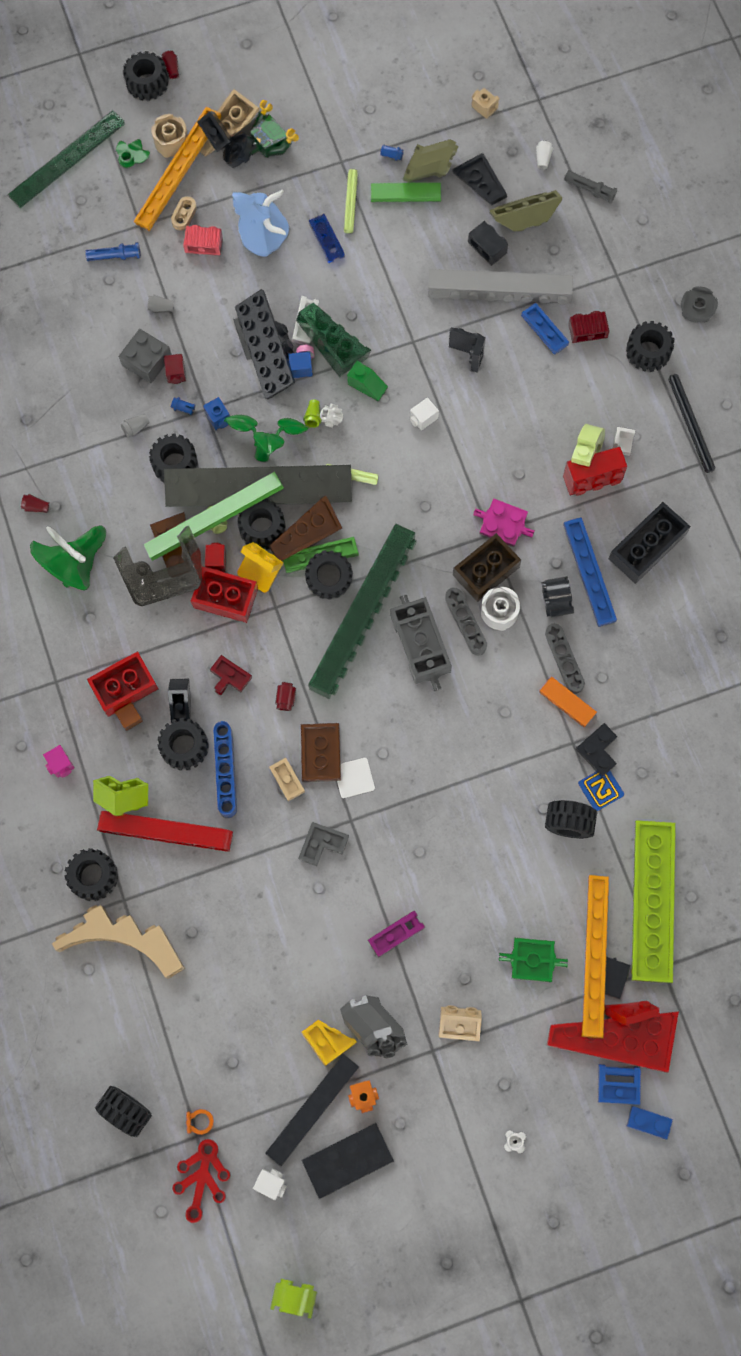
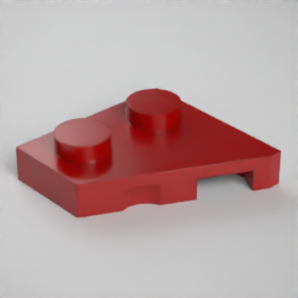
M649 1001L604 1005L605 1015L626 1026L660 1015L659 1007L651 1004Z

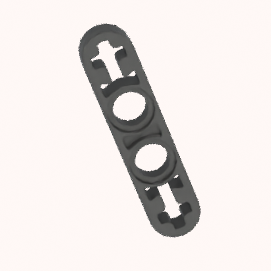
M454 587L448 589L445 596L446 603L470 651L477 656L484 654L487 649V642L462 592ZM452 593L458 595V605L453 608L456 605L454 599H449ZM459 609H464L467 611V616L460 618L456 612ZM472 625L476 631L473 634H468L465 632V627ZM479 635L476 639L478 644H483L481 650L474 648L475 641L473 638Z
M550 624L545 632L547 642L567 689L574 694H578L585 685L583 676L562 627L559 624ZM551 629H554V631H558V641L555 644H553V642H555L556 640L555 636L553 634L550 635ZM562 645L567 651L565 654H558L556 647ZM565 663H571L574 669L571 672L565 671L563 668ZM575 673L577 674L574 676L575 682H580L577 689L575 686H571L573 683L572 677H569L574 675Z

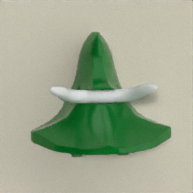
M102 525L95 526L74 541L66 542L54 529L47 526L48 533L59 545L50 547L32 541L30 543V552L33 558L51 575L62 581L66 588L71 586L83 591L88 590L94 556L105 541L106 528Z

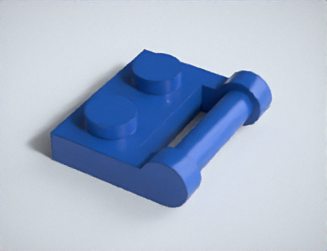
M604 1064L598 1065V1102L640 1105V1067L618 1068L606 1067ZM606 1075L633 1077V1083L605 1081Z

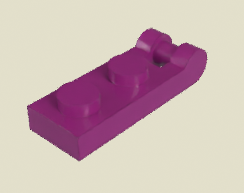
M415 910L368 939L378 958L425 928L423 922L420 923ZM409 921L413 925V928L410 930L405 925Z

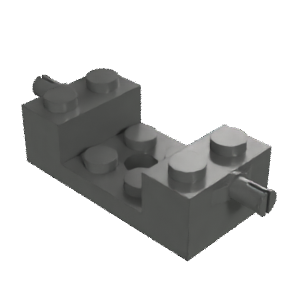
M407 595L401 596L402 605L391 608L390 617L407 656L414 683L431 681L434 691H437V688L440 690L441 686L438 678L451 673L452 665L427 598L424 597L409 602ZM418 634H423L426 637L423 643L415 640Z

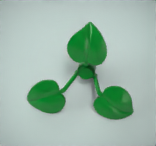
M232 415L224 419V422H227L230 427L237 431H253L254 446L256 447L255 459L261 462L268 461L270 454L284 445L285 441L279 436L280 432L284 431L290 435H297L308 431L306 425L292 418L278 420L277 425L280 428L276 434L257 432L255 427L258 425V422L247 415Z

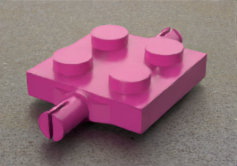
M494 498L486 512L475 508L473 516L483 519L480 534L491 538L497 533L506 544L514 547L521 534L531 538L534 535L535 530L525 527V520L528 515L526 510Z

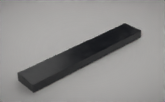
M343 1054L265 1154L279 1166H282L358 1070L359 1066Z

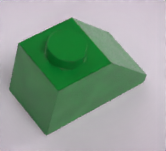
M358 361L355 362L347 374L349 386L378 402L388 388L385 382L371 368Z

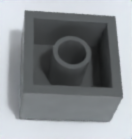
M139 329L119 354V359L123 367L147 382L152 383L165 366L164 355L172 354L168 345Z

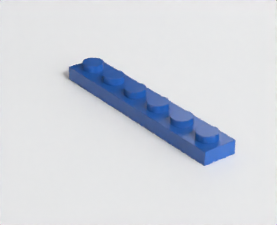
M582 517L564 522L563 526L598 627L616 622L617 618Z

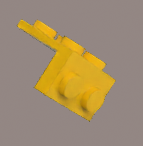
M254 542L244 545L241 553L245 557L237 574L242 578L257 581L258 589L266 593L270 590L284 562Z

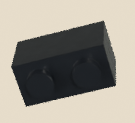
M485 220L468 233V243L491 266L507 254V240L502 236L500 237L496 233L495 228Z

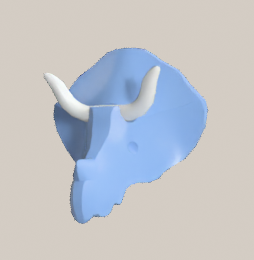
M283 190L269 196L264 193L247 195L241 192H233L232 194L235 213L240 216L238 230L243 246L256 255L267 257L276 251L288 236V222L278 207L272 202L282 196Z

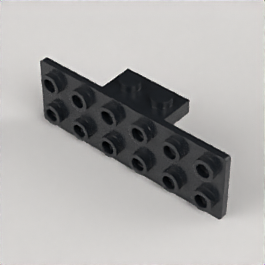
M260 289L237 304L235 309L264 397L269 400L295 384L288 362L289 354L294 353V347L289 340L287 327L274 320L265 291Z

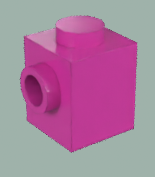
M61 745L43 754L48 763L45 766L50 775L55 774L57 778H63L68 776L72 772L71 770L75 768Z

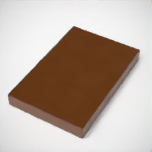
M339 723L301 724L302 782L341 781Z

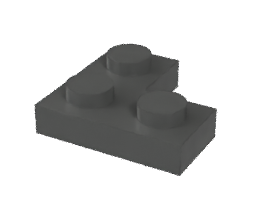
M312 822L298 859L317 866L324 848L343 855L349 835Z

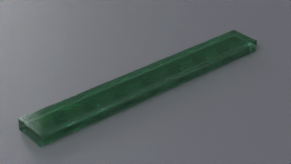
M112 110L8 193L9 198L19 208H22L124 126V120Z

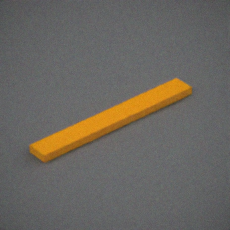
M205 107L198 120L210 111H214L219 120L222 116L221 113ZM197 121L134 219L136 225L148 231L151 230L208 138Z
M588 876L582 1037L603 1038L608 876Z

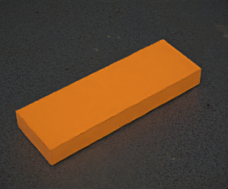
M552 676L539 691V693L584 728L597 713V711Z

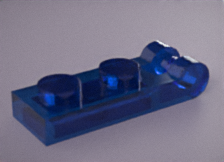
M322 214L310 219L309 225L327 262L331 263L336 258L341 259L345 257V253L326 215ZM335 248L336 251L331 253L330 249Z

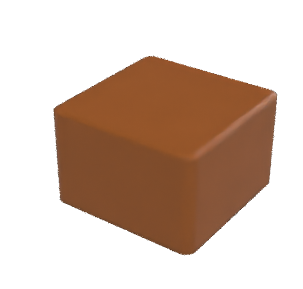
M133 703L115 712L126 731L143 722Z

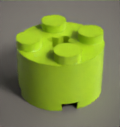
M281 1279L280 1283L276 1282L270 1310H274L275 1306L280 1307L279 1312L303 1317L304 1313H308L307 1318L312 1319L317 1291H313L314 1286L302 1283L301 1287L292 1286L293 1281Z

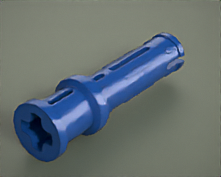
M139 242L131 245L120 244L118 247L85 250L87 261L120 258L122 260L130 257L141 258Z

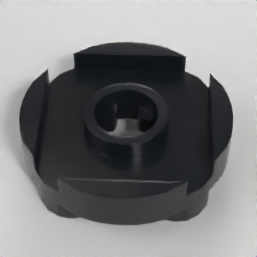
M243 132L236 133L232 137L233 142L224 148L223 160L232 168L240 166L243 162L247 163L251 157L250 151L253 139Z

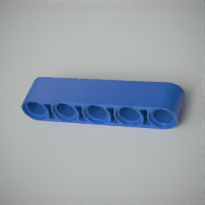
M220 721L215 724L213 729L217 804L221 815L225 818H231L237 813L233 733L227 722ZM220 729H228L227 734L223 736L218 734ZM222 747L229 748L228 753L224 755L220 754L219 751ZM229 766L230 770L224 774L220 772L221 768ZM224 785H231L229 792L224 793L221 791ZM225 804H232V809L229 812L222 810Z

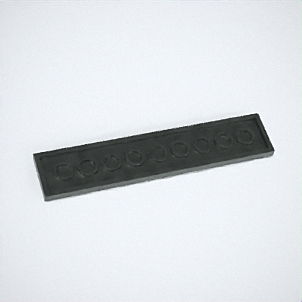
M351 465L164 469L165 507L214 506L273 472L276 473L284 488L265 498L269 500V503L272 501L276 504L316 503L324 495L327 496L330 503L352 502Z

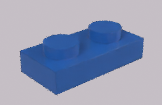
M632 1106L626 1126L668 1140L673 1119Z

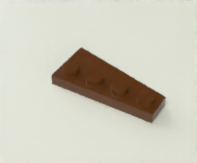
M324 495L269 545L274 556L282 561L343 529L327 496Z
M185 512L150 524L154 537L156 538L185 522ZM186 542L162 556L176 592L194 586L189 543Z

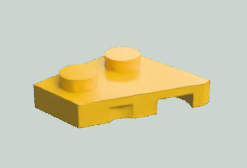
M317 1020L301 1032L324 1066L357 1043L354 1038L351 1039L342 1034L341 1031L329 1027L320 1020Z

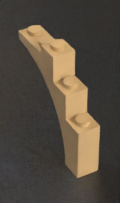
M101 905L90 907L87 913L83 915L87 923L81 922L73 927L72 932L57 936L55 938L56 941L52 943L56 951L62 952L74 945L91 941L118 942L144 953L157 965L167 979L185 969L160 925L157 927L153 925L147 928L143 935L132 916L123 915L116 920V924H113L105 908Z

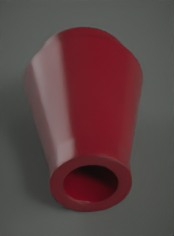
M174 51L162 53L161 59L165 63L169 78H178L177 55Z
M24 494L21 501V509H24L25 512L47 513L50 502H46L31 494Z

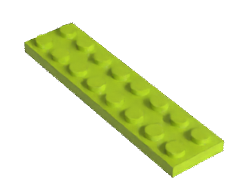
M635 821L631 981L673 983L676 823Z

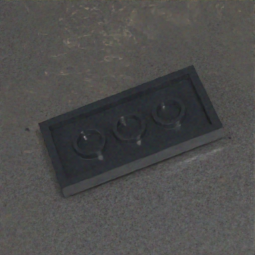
M377 1123L301 1160L319 1199L394 1162Z

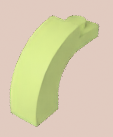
M585 424L578 436L571 462L589 467L594 453L601 451L605 440V428Z

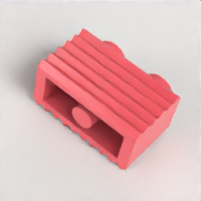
M198 225L186 226L183 245L185 253L221 255L222 230L214 226L208 228Z

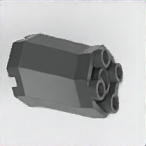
M366 995L362 996V1001L356 1002L355 999L349 1000L340 1009L344 1024L366 1047L368 1056L391 1058L395 1055V1052L407 1045L403 1028L381 1005L379 997Z

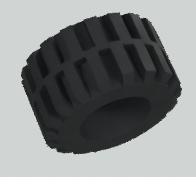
M145 51V53L138 52L137 55L133 54L131 59L128 58L123 66V75L130 95L133 94L134 98L139 97L141 101L144 99L150 101L152 98L155 100L158 95L161 97L163 91L167 90L169 83L166 66L159 55L156 56V53L152 52L149 54V51ZM151 74L150 77L140 78L142 75Z
M645 321L642 323V326L638 324L635 329L633 328L627 342L626 356L627 359H630L631 365L635 364L636 369L640 367L644 372H646V369L654 372L655 368L658 371L667 364L674 349L675 340L672 337L673 333L667 331L668 327L666 325L663 327L660 322L655 324L654 321H650V323ZM652 342L658 346L659 350L648 351L642 347L641 343Z
M166 434L163 439L158 438V443L154 442L152 445L153 449H150L149 452L152 469L156 477L160 478L162 482H164V469H190L198 466V458L193 444L190 443L188 438L184 439L183 435L180 434L178 437H176V434H172L169 437ZM171 454H181L184 456L182 461L176 465L164 463L165 459Z
M268 499L260 501L240 512L237 518L240 536L242 540L244 539L245 544L254 542L262 548L266 547V550L270 549L269 545L285 532L286 528L281 508L279 506L276 507V503L273 501L269 503ZM259 518H267L272 521V525L267 530L256 531L251 528L252 523Z
M325 550L322 553L315 554L309 560L305 571V580L309 590L315 596L317 595L322 599L327 598L328 600L338 598L349 589L353 576L352 566L347 561L348 559L343 557L341 553H336L333 550L327 552ZM331 564L338 568L340 579L335 585L326 586L319 581L317 574L323 565Z
M180 718V721L174 719L171 725L168 723L165 725V730L161 729V737L158 736L157 740L159 742L157 744L164 761L172 768L191 770L190 767L194 766L196 768L198 762L202 763L204 761L203 757L208 754L207 748H209V744L204 730L197 722L193 723L191 719L185 721L184 718ZM183 735L191 736L194 739V745L190 751L183 754L173 751V743L178 737Z
M568 800L552 801L548 804L545 828L551 833L564 837L590 838L595 833L598 812L595 808L580 802Z
M88 848V851H85L83 849L80 850V854L75 853L73 855V860L69 859L67 862L69 866L65 867L67 875H64L67 881L66 884L81 899L83 898L86 901H98L99 898L104 899L107 897V893L111 894L113 891L112 887H116L117 882L115 880L118 879L117 867L114 865L113 860L101 850ZM92 864L99 865L102 869L100 880L91 886L84 885L81 880L83 870Z
M109 1086L95 1106L97 1113L131 1137H138L152 1117L151 1112L143 1104L115 1086Z

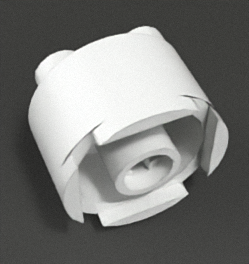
M507 587L490 589L483 597L481 606V618L485 624L500 631L511 627L516 622L520 611V602L517 594Z

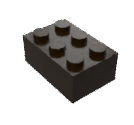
M496 533L453 568V576L479 602L490 589L496 588L520 568L521 559Z

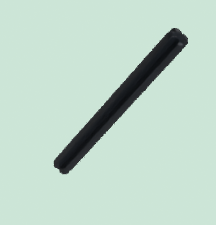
M671 375L668 379L703 468L706 473L713 472L715 465L679 375Z

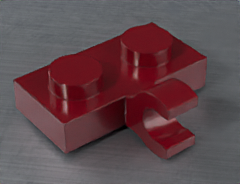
M220 655L210 668V672L221 679L214 687L215 692L220 696L225 692L228 685L242 692L252 679L251 674L223 655Z

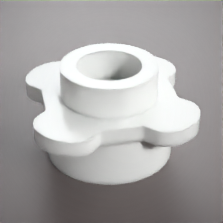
M511 1130L507 1131L505 1134L507 1138L504 1145L505 1150L508 1152L511 1150L518 1153L524 1152L525 1147L523 1145L526 1135L523 1132L513 1133Z

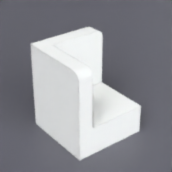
M617 427L612 448L620 446L623 455L630 456L635 430Z

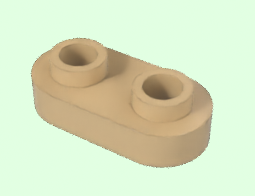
M183 197L180 199L171 217L172 225L176 230H185L186 226H189L197 209L193 198Z

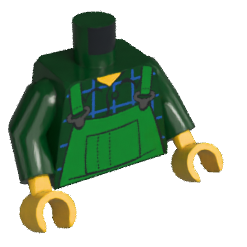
M262 100L260 102L262 111H259L250 131V137L253 139L250 154L253 156L260 151L265 158L283 155L291 146L292 141H298L299 136L292 128L285 132L270 114L267 115L266 113L270 112L273 106L269 103L265 108L267 101Z

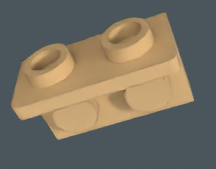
M453 1005L441 1007L439 1038L480 1041L481 1010L474 1007L462 1009Z

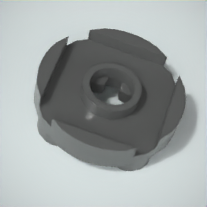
M702 286L693 287L692 290L686 291L681 300L682 315L694 322H708L714 316L718 307L717 298L715 299L713 292ZM700 301L703 307H697L695 304Z

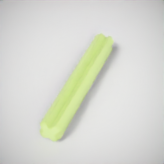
M356 169L348 171L344 232L350 234L354 230L358 176Z

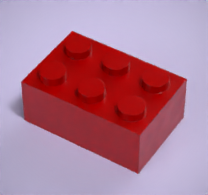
M619 446L595 453L589 467L573 463L571 460L567 461L563 478L569 495L579 496L592 489L597 491L606 485L611 484V486L621 483L628 466Z
M202 566L191 598V604L195 609L247 623L258 592L257 581Z
M138 651L87 678L90 687L108 717L124 706L135 703L159 690Z

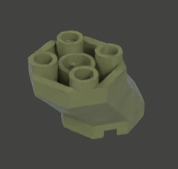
M451 139L424 147L417 144L402 180L409 183L433 175L439 178L445 177L452 164L449 160L452 161L459 146Z

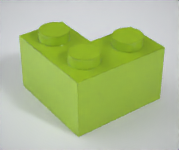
M112 776L93 780V802L115 816L123 815L129 811H137L142 807L148 806V784L139 778L123 782L116 780Z

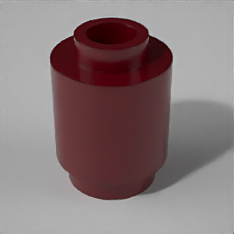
M282 682L281 685L277 686L276 709L292 711L296 695V688L293 687L292 683Z

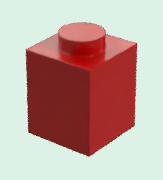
M217 542L206 545L205 567L226 572L225 545Z

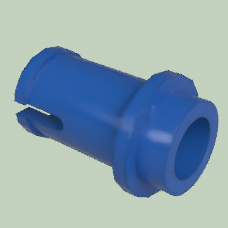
M382 145L380 155L398 161L402 160L404 150L401 147L394 148Z
M180 397L173 398L171 408L174 411L179 410L190 415L193 414L192 410H195V404L180 400Z

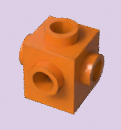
M370 1080L350 1085L352 1094L348 1095L351 1108L361 1109V1113L372 1111L373 1106L376 1105V1100H379L376 1087L372 1088ZM361 1094H367L368 1098L366 1101L360 1100Z

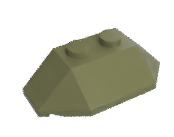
M556 190L549 193H540L500 205L489 210L495 221L512 231H523L528 227L540 226L542 223L548 222L561 203L562 196Z

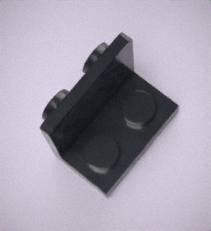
M451 327L449 347L469 353L471 371L478 373L484 356L486 337L479 333L467 332L462 328Z

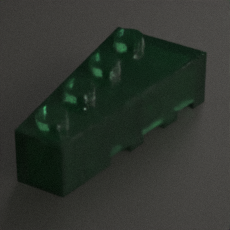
M313 302L299 311L296 321L337 375L341 377L351 370L356 361L362 363L368 359L371 349L362 345L359 339L351 336L344 330L345 328L342 325L334 322L331 316Z

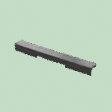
M239 318L233 319L246 359H252Z

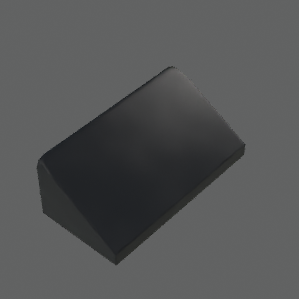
M214 111L208 112L197 121L216 152L233 142V139Z

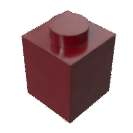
M164 355L165 373L168 383L180 384L181 382H186L183 355Z

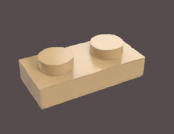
M287 758L269 767L288 802L305 793Z

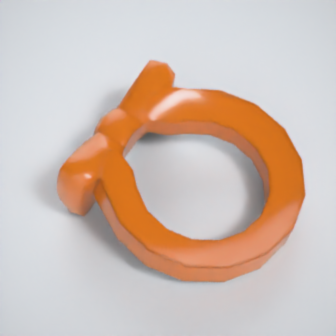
M199 1109L193 1113L186 1112L187 1134L194 1132L202 1135L212 1129L214 1119L209 1111ZM200 1113L205 1114L209 1118V1126L205 1130H198L191 1125V1119Z

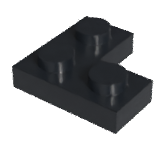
M605 723L576 747L577 752L601 777L617 765L604 749L615 741L618 736Z

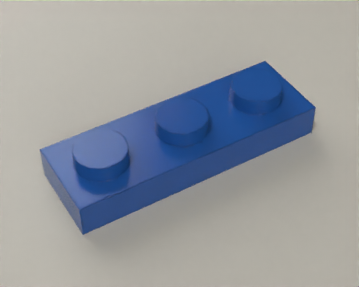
M537 303L522 312L521 316L554 355L569 345L567 338Z

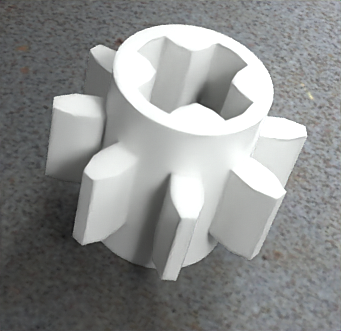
M335 404L325 406L320 413L325 426L331 428L334 425L338 426L343 419L342 409L338 408V405Z

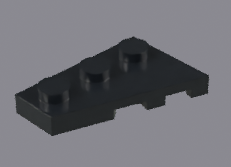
M484 153L452 169V172L489 204L494 205L507 198L506 191Z

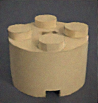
M165 114L158 117L151 128L155 148L165 158L175 156L188 136L183 119L174 117L173 114Z

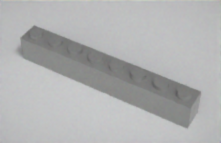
M429 269L428 297L435 299L451 298L457 300L461 298L487 301L503 300L505 302L522 301L523 303L571 304L573 275Z

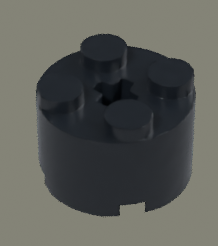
M568 576L541 582L543 598L547 599L545 600L547 617L551 616L552 618L574 614Z

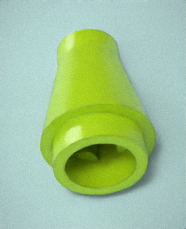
M312 399L309 401L303 418L307 427L316 428L321 423L320 402L318 400Z

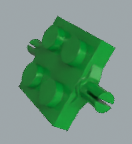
M514 938V948L511 954L499 952V961L511 962V979L552 983L555 966L566 968L568 966V959L556 958L554 952L555 941Z

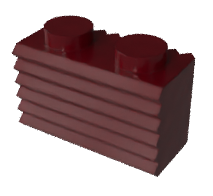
M593 311L585 315L578 313L569 319L568 327L572 343L605 339L609 336L610 330L605 311Z

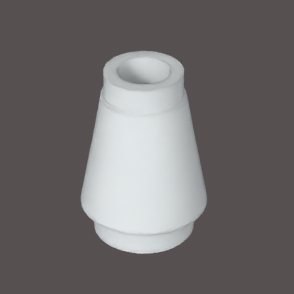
M540 141L536 146L538 169L544 170L548 168L553 151L551 142Z

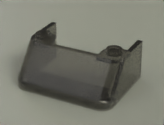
M189 525L177 536L183 549V563L152 572L149 564L144 561L133 563L126 546L122 547L113 557L129 594L136 605L146 606L194 591L202 584L201 552Z

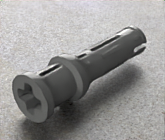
M570 170L567 171L564 181L588 190L595 197L608 200L610 204L617 193V188L615 187L610 188L604 185L603 182H594Z

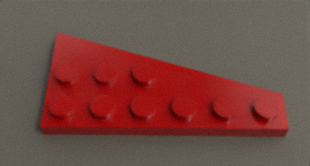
M679 1011L660 1013L659 1016L628 1026L612 1018L604 1019L603 1038L582 1037V1022L550 1025L546 1046L669 1073Z

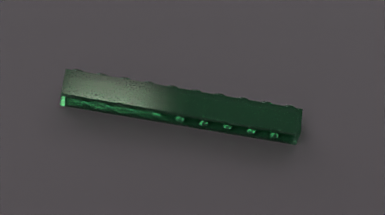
M395 523L308 684L309 690L327 699H330L332 695L335 696L340 686L338 682L341 678H345L349 662H353L357 655L355 651L358 645L362 646L364 643L366 630H370L373 626L375 613L379 614L383 606L382 600L384 597L387 598L392 589L390 585L393 581H397L401 565L405 566L409 557L407 556L409 550H413L417 543L415 532Z

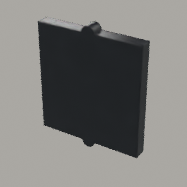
M606 957L605 995L618 999L621 998L631 965L617 961V958Z

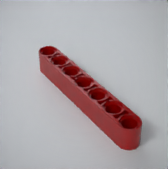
M109 811L100 812L97 831L107 834L226 852L230 851L233 831L228 829L130 814L115 816Z

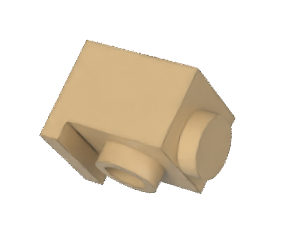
M485 88L481 91L476 90L473 93L472 108L486 119L498 109V96L495 97Z

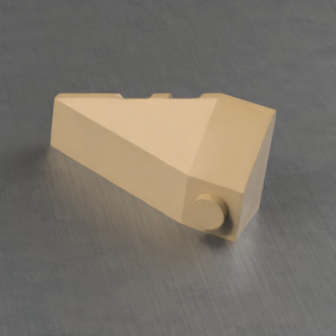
M233 89L217 112L221 113L220 121L232 137L252 121L260 108ZM207 139L200 150V153L205 157L215 150L209 139Z

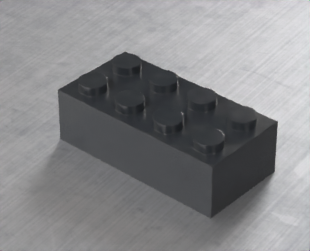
M662 502L611 551L608 559L636 584L687 535L691 526L668 505Z

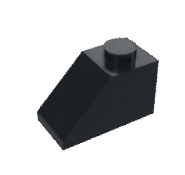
M189 678L170 679L168 699L171 724L174 719L180 721V718H184L187 721L191 719Z

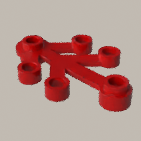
M205 1139L200 1142L197 1153L177 1164V1170L180 1173H187L190 1170V1166L201 1160L200 1169L181 1182L174 1183L172 1187L173 1192L176 1195H180L185 1192L187 1187L197 1181L192 1206L187 1208L185 1212V1217L190 1223H197L203 1217V1211L200 1206L205 1183L212 1192L213 1200L216 1203H222L226 1199V1193L220 1190L208 1171L211 1162L218 1172L217 1176L220 1181L225 1182L231 1176L230 1171L224 1168L217 1157L219 1148L212 1139ZM208 1145L212 1148L210 1154L205 1152V1147ZM181 1163L187 1164L185 1171L180 1169ZM222 1171L227 1172L228 1177L226 1179L221 1178L220 1174ZM177 1184L182 1185L183 1189L181 1192L176 1191L175 1187ZM218 1192L223 1194V1199L221 1201L216 1199V1194ZM192 1210L198 1211L197 1218L191 1216Z

